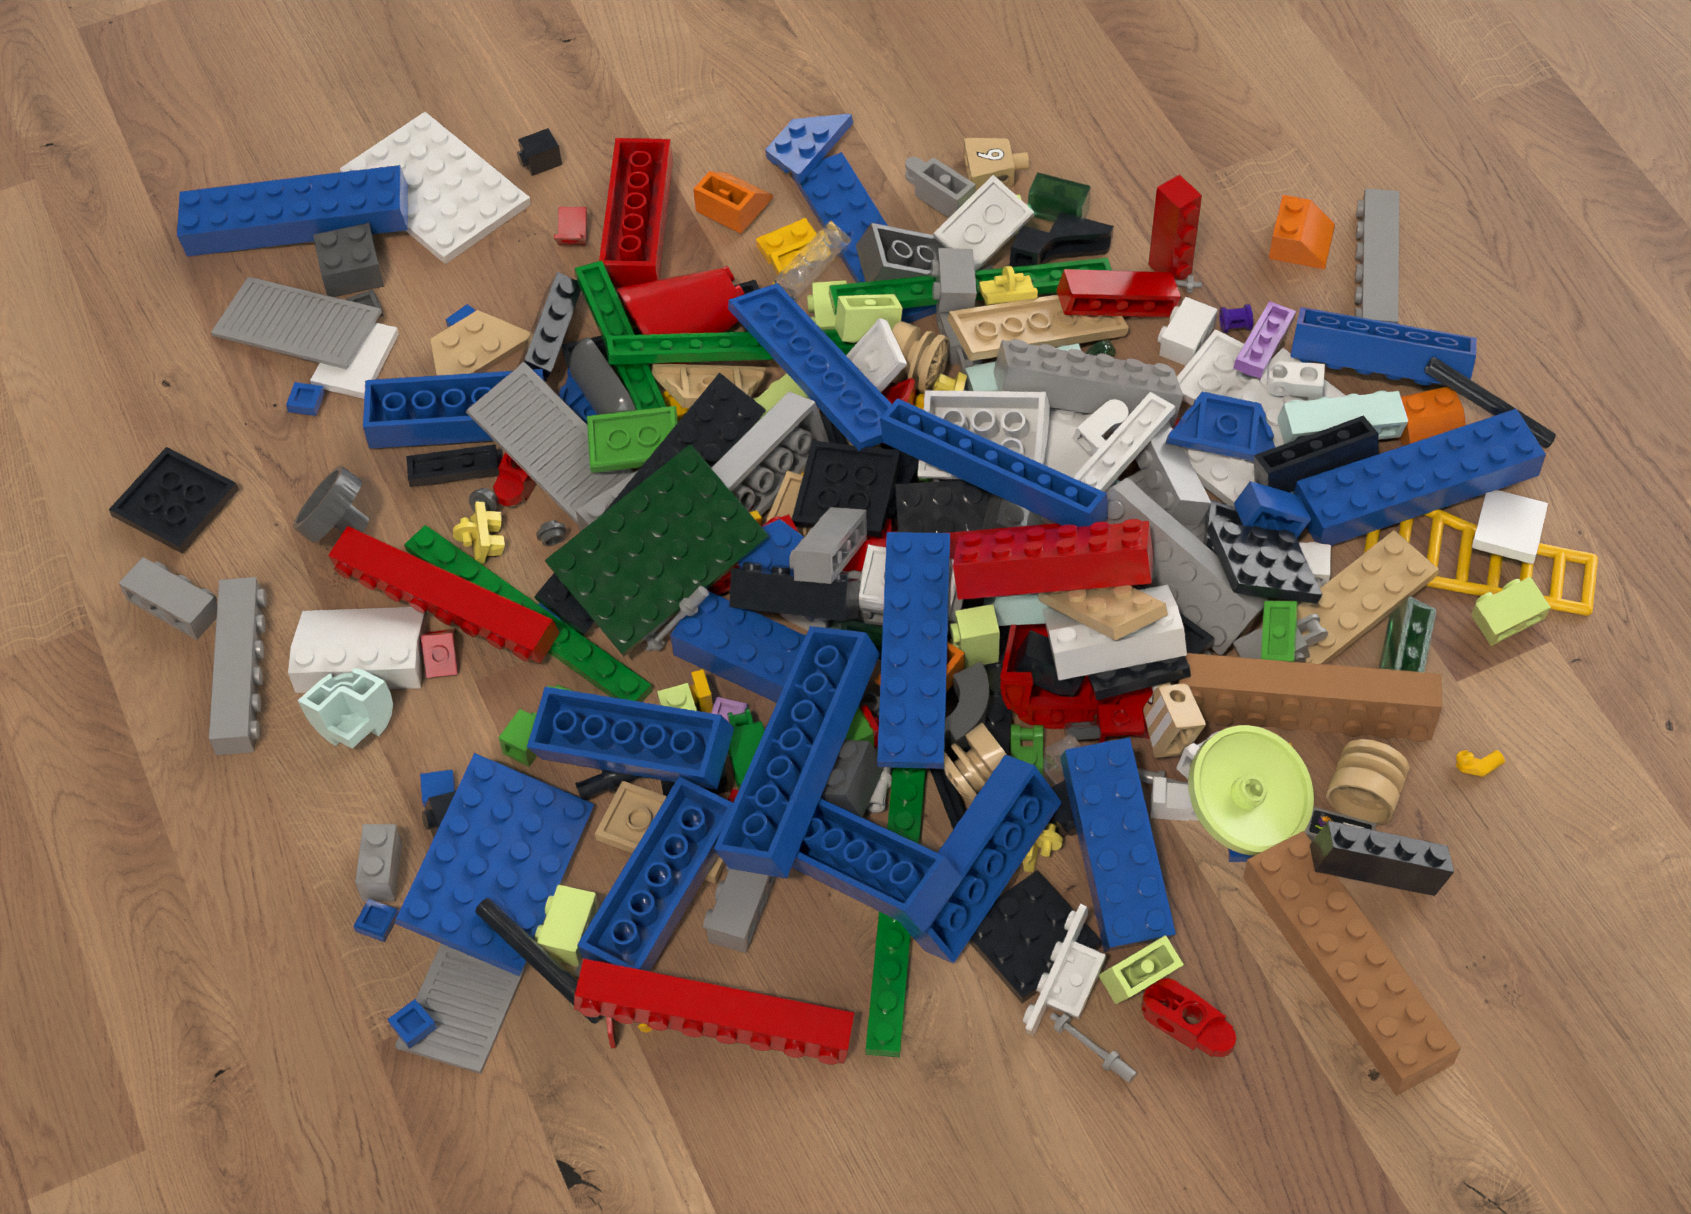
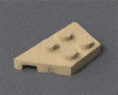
M477 310L430 339L436 376L484 373L524 348L530 332Z
M652 365L653 377L683 408H690L719 372L750 397L753 396L764 381L766 367Z

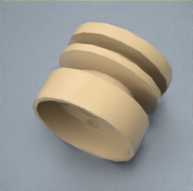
M899 321L893 327L892 332L907 365L891 383L897 384L907 380V378H912L915 380V390L919 389L920 393L925 394V390H933L939 375L944 372L949 353V338L944 335L936 336L933 331H927L921 338L920 327Z
M980 723L965 735L971 747V750L967 753L955 743L951 746L959 757L955 762L944 751L945 774L962 797L970 803L974 801V798L985 785L1004 755H1007L983 723Z
M1358 739L1348 742L1344 745L1337 764V771L1334 773L1327 791L1326 798L1329 805L1339 814L1377 823L1376 825L1392 820L1400 797L1399 793L1403 789L1410 768L1407 759L1389 745L1374 740Z

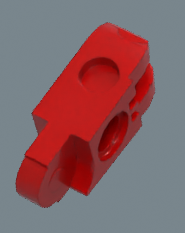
M505 452L498 467L499 475L493 485V490L499 504L514 506L520 501L522 502L524 497L525 500H528L537 483Z
M1164 978L1156 981L1145 990L1142 997L1141 1012L1150 1024L1193 1051L1198 1048L1211 1057H1225L1233 1052L1236 1044V1034L1233 1026L1225 1021L1226 1015L1188 987H1184L1176 980ZM1193 1017L1197 1019L1199 1023L1189 1024L1184 1020V1018Z

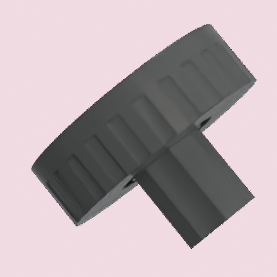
M342 465L336 467L317 486L302 506L294 520L293 528L312 543H316L323 538L333 527L342 533L347 526L363 532L370 519L351 505L361 488L362 480Z

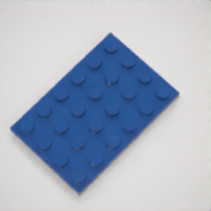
M474 753L394 924L520 976L526 960L476 914V907L485 898H490L535 940L536 930L539 925H542L546 916L545 906L547 899L550 895L554 896L557 885L560 884L594 804Z

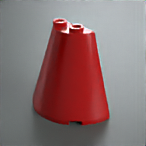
M728 266L624 286L617 289L622 305L631 320L636 323L642 335L726 332L738 322V319L728 310V301L744 295V292L740 285L734 287L732 282L735 281V278ZM670 362V363H656V364H686V365H688V364L691 363V362H683V363Z
M1046 624L1011 625L1000 676V690L1008 710L1014 711L1018 715L1019 720L1032 726L1043 725V728L1064 729L1065 723L1095 720L1094 715L1097 714L1098 705H1115L1123 695L1096 701L1087 675H1085L1084 681L1073 697H1062L1033 685L1031 672H1013L1016 655L1030 630L1048 637Z

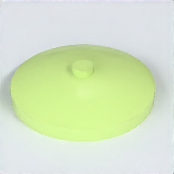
M1238 725L1223 729L1200 746L1190 765L1188 790L1194 812L1205 830L1225 847L1238 853L1255 856L1305 831L1314 806V791L1311 777L1305 763L1296 750L1277 734L1264 728L1250 725Z

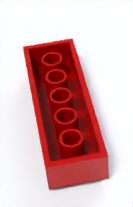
M615 138L599 261L603 262L613 287L621 288L659 280L673 168L671 139Z
M1129 519L1123 523L1116 524L1096 522L1091 526L1082 527L1069 524L1063 525L1058 529L1048 530L1035 527L1025 532L1002 530L990 535H981L979 533L966 534L963 537H959L953 560L958 600L1151 584L1153 547L1150 522Z

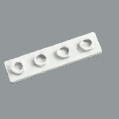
M1080 904L1077 912L1073 910L1070 912L1064 927L1068 933L1063 943L1060 941L1056 943L1050 960L1054 961L1049 974L1043 973L1037 986L1040 996L1036 1004L1030 1003L1025 1012L1023 1023L1027 1024L1025 1027L1027 1034L1033 1037L1047 1006L1080 1019L1105 962V954L1076 942L1088 916L1087 906Z

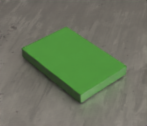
M676 406L587 416L591 473L642 467L678 423Z

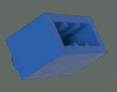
M1249 481L1234 502V506L1244 526H1259L1279 531L1286 530L1293 532L1296 539L1311 520L1300 495Z

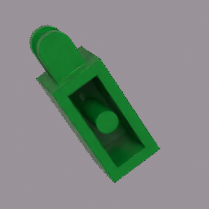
M749 708L744 709V713L735 715L732 712L727 713L728 721L734 727L728 755L738 790L764 734L762 721L753 723Z

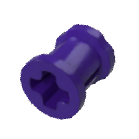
M1245 304L1243 308L1235 309L1220 307L1219 323L1222 333H1228L1230 329H1253V313L1250 304Z

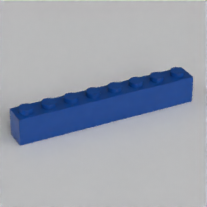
M897 398L880 417L883 443L1059 525L1091 526L1096 522H1105L1108 518L1107 493Z

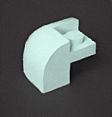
M353 668L351 673H343L332 677L331 673L328 674L298 700L306 718L322 737L334 746L342 743L352 749L370 732L380 736L389 723L393 709L391 693L386 682L357 668Z

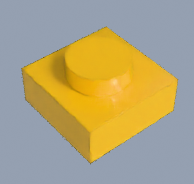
M704 670L691 672L693 685H689L694 703H698L700 712H712V695Z

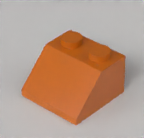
M1282 195L1272 236L1269 259L1325 269L1335 223L1312 200Z
M1449 387L1401 397L1408 418V423L1401 437H1399L1403 446L1466 426L1464 408L1456 392Z

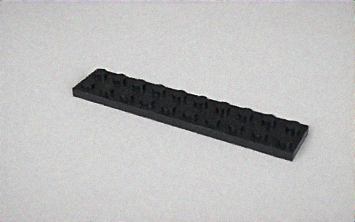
M719 372L604 512L690 444L712 468L756 424L766 409ZM554 573L534 597L582 636L585 635L594 623L592 618Z

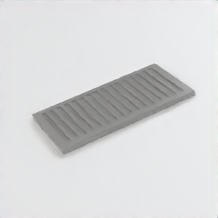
M248 277L211 331V334L214 337L347 369L382 311L381 308Z
M525 362L521 363L519 367L466 411L577 525V509L634 473L631 469L591 473L587 424Z
M440 944L416 997L417 1002L435 1022L437 1029L410 1049L398 1037L395 1048L481 1074L529 963L525 962L520 976H517L444 944Z

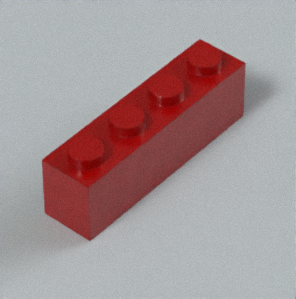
M1180 174L1157 187L1148 265L1155 272H1172L1175 280H1184L1192 273L1202 195Z
M1064 269L1056 289L1064 315L1170 317L1174 307L1178 305L1181 298L1172 272Z

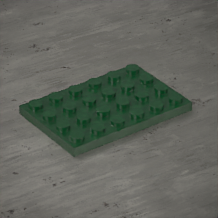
M690 444L544 561L624 657L673 618L681 610L679 603L684 598H689L699 586L704 587L706 590L770 538Z

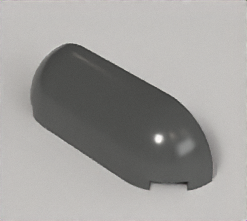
M589 337L582 339L571 353L570 372L573 380L596 414L635 411V406L627 390L596 344Z

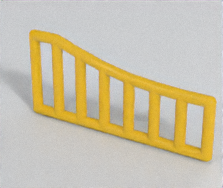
M1440 509L1423 514L1432 518L1427 559L1437 568L1444 524L1462 532L1455 579L1436 576L1425 585L1426 587L1480 597L1489 592H1492L1494 595L1503 590V588L1499 587L1503 556L1493 553L1490 555L1487 585L1468 582L1472 544L1477 529L1476 524ZM1414 518L1400 522L1399 535L1409 544ZM1380 529L1367 533L1364 553L1378 543ZM1539 543L1536 555L1554 559L1549 596H1544L1551 607L1550 609L1583 616L1591 615L1594 605L1598 556L1594 553ZM1521 561L1520 581L1530 576L1532 578L1534 564ZM1566 561L1585 564L1581 602L1562 599Z

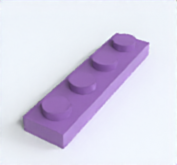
M1269 301L1238 354L1233 369L1239 370L1245 375L1261 379L1291 326L1296 311Z

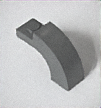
M981 661L953 675V691L959 703L956 709L945 718L944 749L948 744L952 746L954 743L965 749L969 746L965 735L980 723L985 724L989 707V681Z

